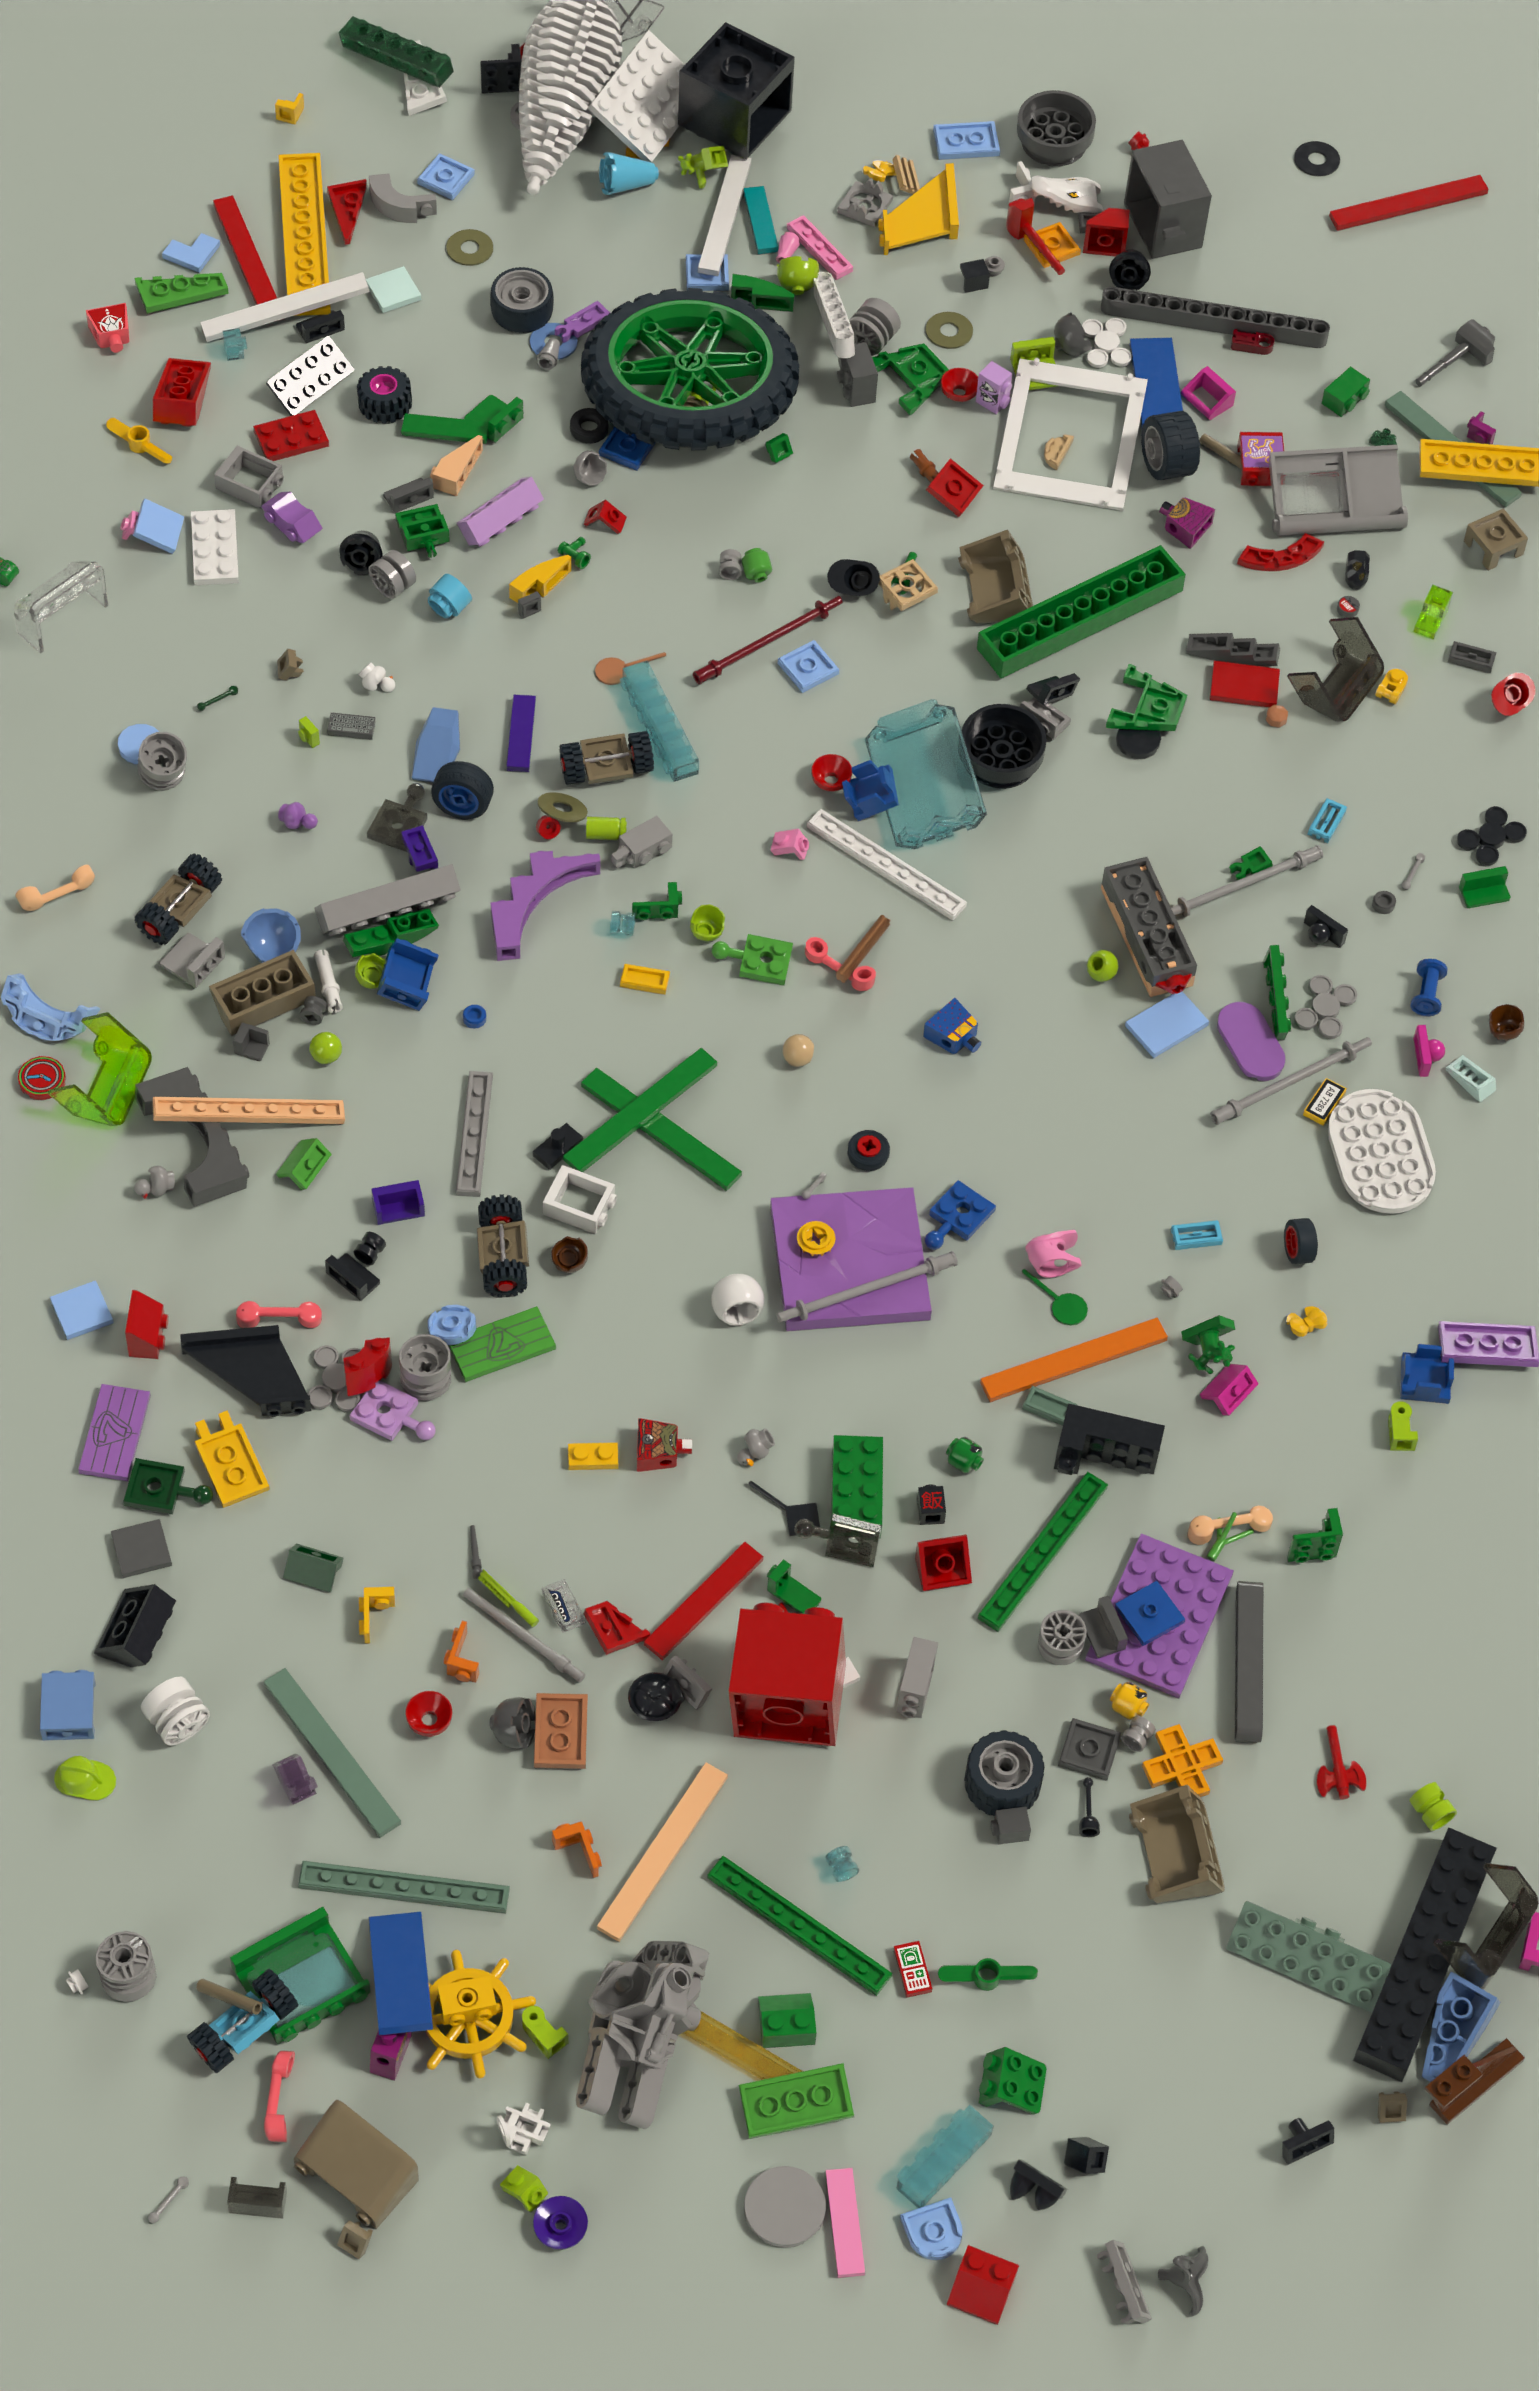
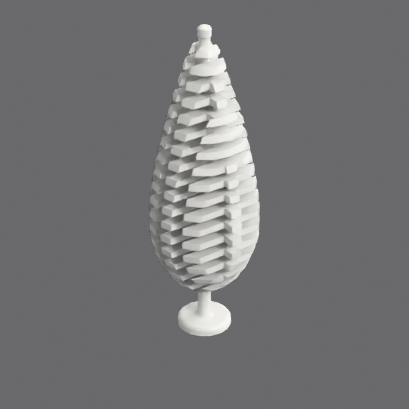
M550 0L538 13V16L533 20L529 28L521 62L519 125L521 149L524 157L522 163L526 171L524 172L526 179L529 182L527 192L531 195L539 193L540 186L548 182L547 179L552 178L556 174L558 168L563 165V162L570 156L569 154L583 139L584 134L588 131L596 117L587 108L620 65L623 48L621 47V28L615 21H618L605 0Z

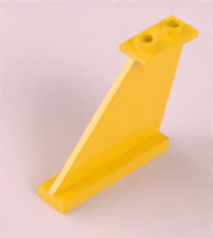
M946 163L945 170L888 215L887 210H883L882 218L878 219V230L882 231V234L879 236V245L883 247L884 255H888L889 249L949 234V239H958L959 219L954 163Z

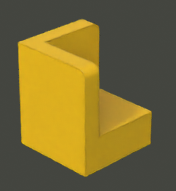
M299 93L294 102L278 99L275 103L276 119L296 124L304 109V95Z

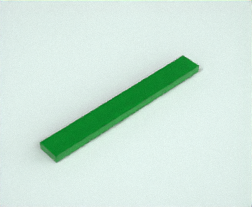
M701 1047L563 1156V1160L572 1169L584 1172L716 1068L718 1062Z
M597 1067L581 1082L582 1088L617 1113L638 1097ZM660 1112L639 1128L726 1191L742 1176L741 1170Z
M1087 1471L979 1613L978 1620L997 1632L1001 1630L1107 1490V1483Z
M722 1856L707 1874V1878L875 1996L880 1993L892 1977V1972L725 1856Z

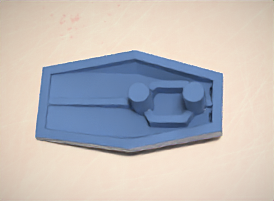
M432 708L416 741L412 773L413 780L434 782L438 770L443 765L456 760L460 751L458 710Z

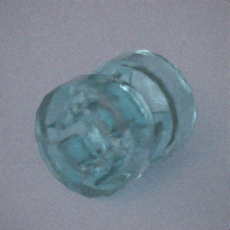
M612 911L610 934L622 932L628 936H633L636 913L628 912L627 914H621L619 911Z
M848 1846L835 1848L825 1857L828 1865L834 1869L833 1876L837 1882L849 1880L859 1872L857 1863L851 1859L852 1853Z

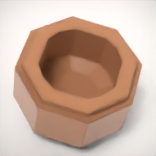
M1273 705L1267 710L1266 721L1270 726L1280 728L1287 722L1288 711L1283 706Z

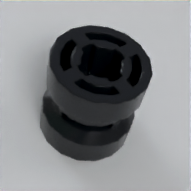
M369 1231L365 1233L362 1238V1244H358L353 1253L362 1263L373 1265L378 1258L377 1254L386 1247V1242L378 1234Z

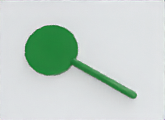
M1026 1269L1022 1270L1024 1275L1055 1299L1052 1305V1313L1057 1321L1070 1326L1084 1321L1087 1316L1088 1307L1082 1297L1072 1293L1058 1296Z

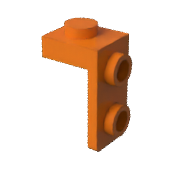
M462 1620L460 1627H455L451 1639V1642L454 1644L451 1650L447 1649L443 1664L447 1665V1675L454 1676L462 1682L472 1681L476 1683L479 1676V1663L459 1657L467 1635V1622Z
M582 1821L571 1825L568 1823L562 1824L555 1830H552V1842L555 1850L580 1843L593 1878L598 1877L599 1867H602L598 1852L593 1853L591 1844H593L591 1832L589 1829H584Z

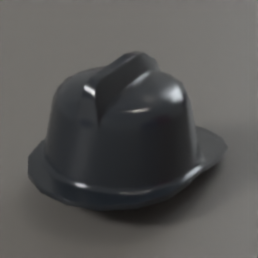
M842 559L832 564L827 578L830 587L838 593L866 596L873 593L878 587L880 573L872 563Z

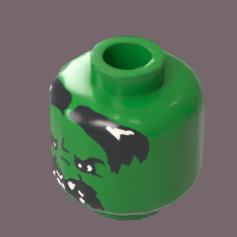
M968 1437L955 1438L946 1451L948 1463L962 1473H969L972 1470L977 1471L984 1461V1458L981 1457L983 1453L982 1447Z

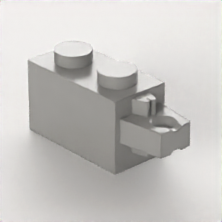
M655 816L619 836V847L611 855V862L616 868L628 863L632 864L634 868L641 864H646L655 856L664 854L672 848L673 834L660 818Z

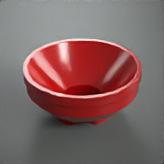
M953 368L942 376L941 389L949 399L964 402L971 400L977 395L978 376L973 371L966 368ZM962 389L965 391V394L957 395L953 391Z
M823 755L816 759L812 765V779L823 790L839 791L843 789V781L847 780L850 783L852 766L847 759L840 755ZM834 776L838 781L830 784L825 781V778Z
M420 1692L412 1697L407 1704L406 1719L408 1725L415 1733L422 1736L432 1737L439 1735L451 1723L452 1706L449 1700L439 1692ZM426 1714H433L437 1717V1721L433 1725H425L422 1722V1718Z

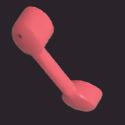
M811 937L807 940L805 955L809 961L823 963L836 972L840 969L842 964L827 955L828 946L823 939ZM869 966L856 968L849 977L852 987L858 991L871 989L875 983L876 971Z
M246 1301L237 1308L236 1321L241 1328H251L258 1325L261 1317H298V1321L304 1327L315 1328L322 1321V1311L313 1302H304L299 1307H260L253 1301Z
M294 2051L278 2052L272 2064L267 2110L264 2119L265 2134L271 2142L287 2143L285 2116L277 2114L281 2080L282 2078H288L295 2060Z

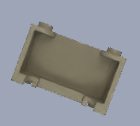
M1008 529L959 547L961 556L958 557L961 568L966 569L969 573L973 602L969 603V608H967L971 621L974 620L976 623L1000 622L1033 606L1025 558L1021 548Z
M1184 1785L1130 1804L1132 1813L1129 1814V1819L1133 1828H1138L1143 1835L1152 1877L1148 1879V1884L1145 1886L1150 1900H1154L1156 1903L1216 1895L1225 1891L1206 1807L1201 1797L1188 1785Z
M335 2100L294 2157V2167L303 2176L308 2174L314 2176L317 2174L355 2205V2209L358 2212L356 2217L365 2226L370 2224L375 2229L380 2226L419 2181L416 2162L405 2151L340 2100Z

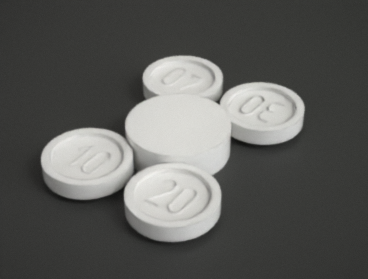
M1088 319L1082 324L1086 332L1085 336L1095 338V349L1091 350L1087 355V362L1091 366L1096 368L1104 367L1108 363V355H1111V361L1116 366L1123 367L1131 363V352L1125 348H1119V336L1126 332V323L1122 319H1109L1105 325L1106 331H1103L1102 323L1095 319Z

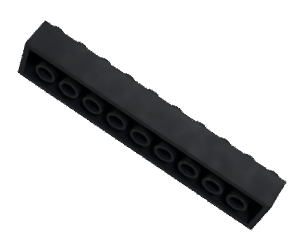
M1448 1827L1353 2059L1354 2062L1403 2082L1497 1849L1496 1847Z

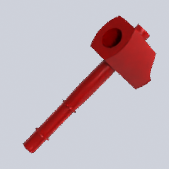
M1020 198L1010 202L1006 222L1010 235L1018 240L1027 235L1049 262L1051 268L1058 275H1062L1065 269L1032 227L1033 199L1025 200Z

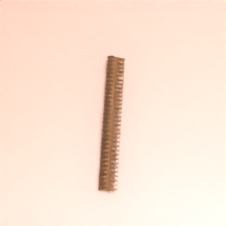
M880 915L836 972L837 980L845 983L849 979L853 971L860 965L861 961L877 943L880 936L889 927L890 919Z

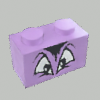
M991 361L979 373L976 403L994 414H997L1002 408L1005 409L1011 400L1009 396L1012 388V373Z

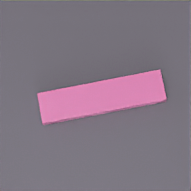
M804 215L787 223V230L799 237V242L832 274L835 280L853 272V266Z
M853 2169L826 2170L825 2176L837 2277L865 2276Z

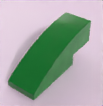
M739 274L732 275V299L736 300L739 297L751 302L755 309L793 312L794 294L760 278Z

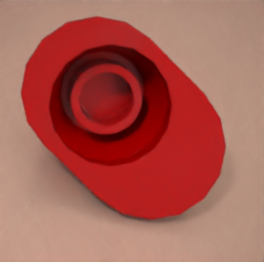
M1516 672L1497 683L1491 694L1495 709L1504 716H1512L1528 706L1535 697L1533 680L1524 673Z

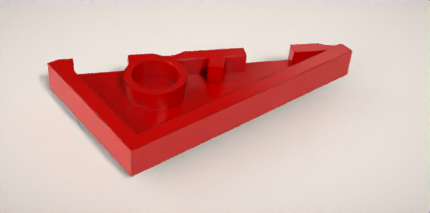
M366 179L327 186V192L345 245L350 244L367 189Z

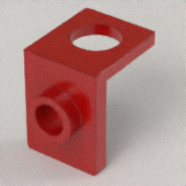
M605 499L589 509L584 525L588 526L600 519L614 532L619 534L622 532L627 517Z

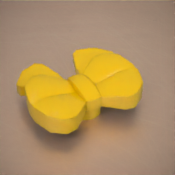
M873 161L872 165L876 169L868 166L863 167V173L875 181L884 182L886 176L896 175L894 165L887 161Z
M1314 1306L1305 1307L1306 1317L1303 1319L1295 1313H1290L1287 1316L1286 1324L1290 1326L1293 1334L1299 1337L1306 1336L1308 1332L1314 1331V1328L1324 1329L1328 1325L1326 1314Z

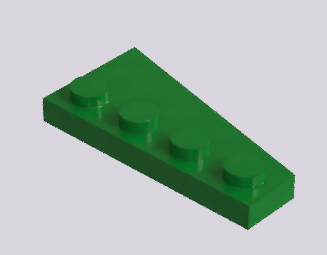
M1270 945L1263 960V967L1267 968L1266 985L1271 986L1268 997L1269 1004L1275 1007L1271 1013L1274 1035L1277 1040H1285L1288 1032H1291V1020L1286 1016V1010L1289 1009L1288 996H1284V988L1287 985L1286 975L1282 974L1284 954L1280 953L1279 945Z

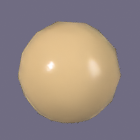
M803 1034L790 1036L783 1045L785 1060L795 1067H802L810 1063L814 1052L813 1042Z

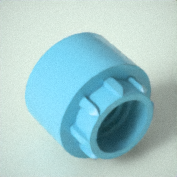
M447 573L429 590L428 603L443 618H449L451 615L454 617L458 616L472 601V596L468 589L457 578Z

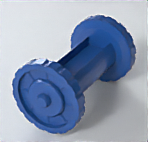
M1423 959L1417 964V973L1423 978L1420 995L1413 997L1410 1004L1411 1009L1417 1014L1435 1016L1441 1011L1442 1004L1435 996L1438 980L1445 978L1448 971L1446 964L1442 961Z

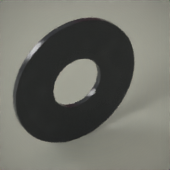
M1310 141L1297 148L1294 161L1297 167L1306 174L1326 176L1338 169L1340 155L1333 146L1327 143ZM1312 153H1320L1325 156L1326 161L1323 164L1317 165L1311 163L1308 157Z

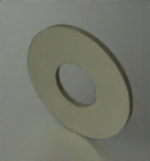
M465 229L454 233L448 239L446 250L449 257L456 263L466 266L479 265L491 257L493 242L484 232ZM472 241L478 244L479 249L475 253L468 254L461 250V245L464 242Z
M941 312L928 320L926 335L935 345L954 349L966 345L971 340L973 326L965 316L959 313ZM945 324H953L959 331L956 335L949 337L943 335L940 328Z
M550 792L542 794L538 798L537 804L540 810L556 820L579 822L587 816L586 806L570 795ZM564 803L570 806L572 811H560L553 804Z

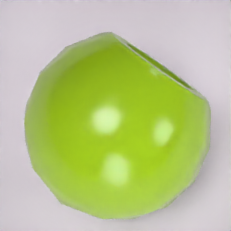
M1107 950L1093 952L1088 957L1086 964L1089 975L1099 982L1111 980L1117 974L1119 968L1117 958L1112 952Z
M321 1032L312 1038L309 1050L315 1061L321 1064H331L340 1057L342 1044L337 1035L331 1032Z

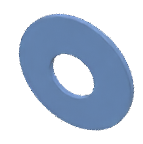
M547 323L542 328L533 331L530 336V346L533 352L538 355L545 346L544 340L546 337L555 335V328L558 325L564 324ZM574 335L570 337L569 341L562 343L559 347L558 360L570 356L576 350L578 340Z

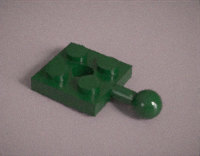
M135 1458L123 1503L127 1507L173 1515L178 1496L194 1498L196 1503L206 1505L212 1500L213 1492L206 1485H200L195 1489L181 1486L185 1473L184 1466ZM152 1482L161 1484V1487L157 1490L147 1488Z

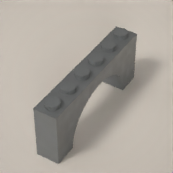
M188 1067L135 1084V1100L144 1116L153 1114V1097L208 1098L205 1092L202 1093L197 1076L195 1074L192 1075ZM188 1122L202 1135L208 1150L202 1164L194 1171L186 1174L184 1178V1190L192 1205L195 1207L246 1189L247 1178L250 1176L245 1164H241L237 1148L231 1146L227 1130L225 1128L222 1129L219 1122Z

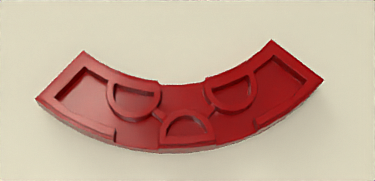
M1305 533L1297 542L1287 546V549L1280 551L1259 549L1247 545L1240 555L1237 564L1259 571L1292 569L1314 558L1324 547V541Z

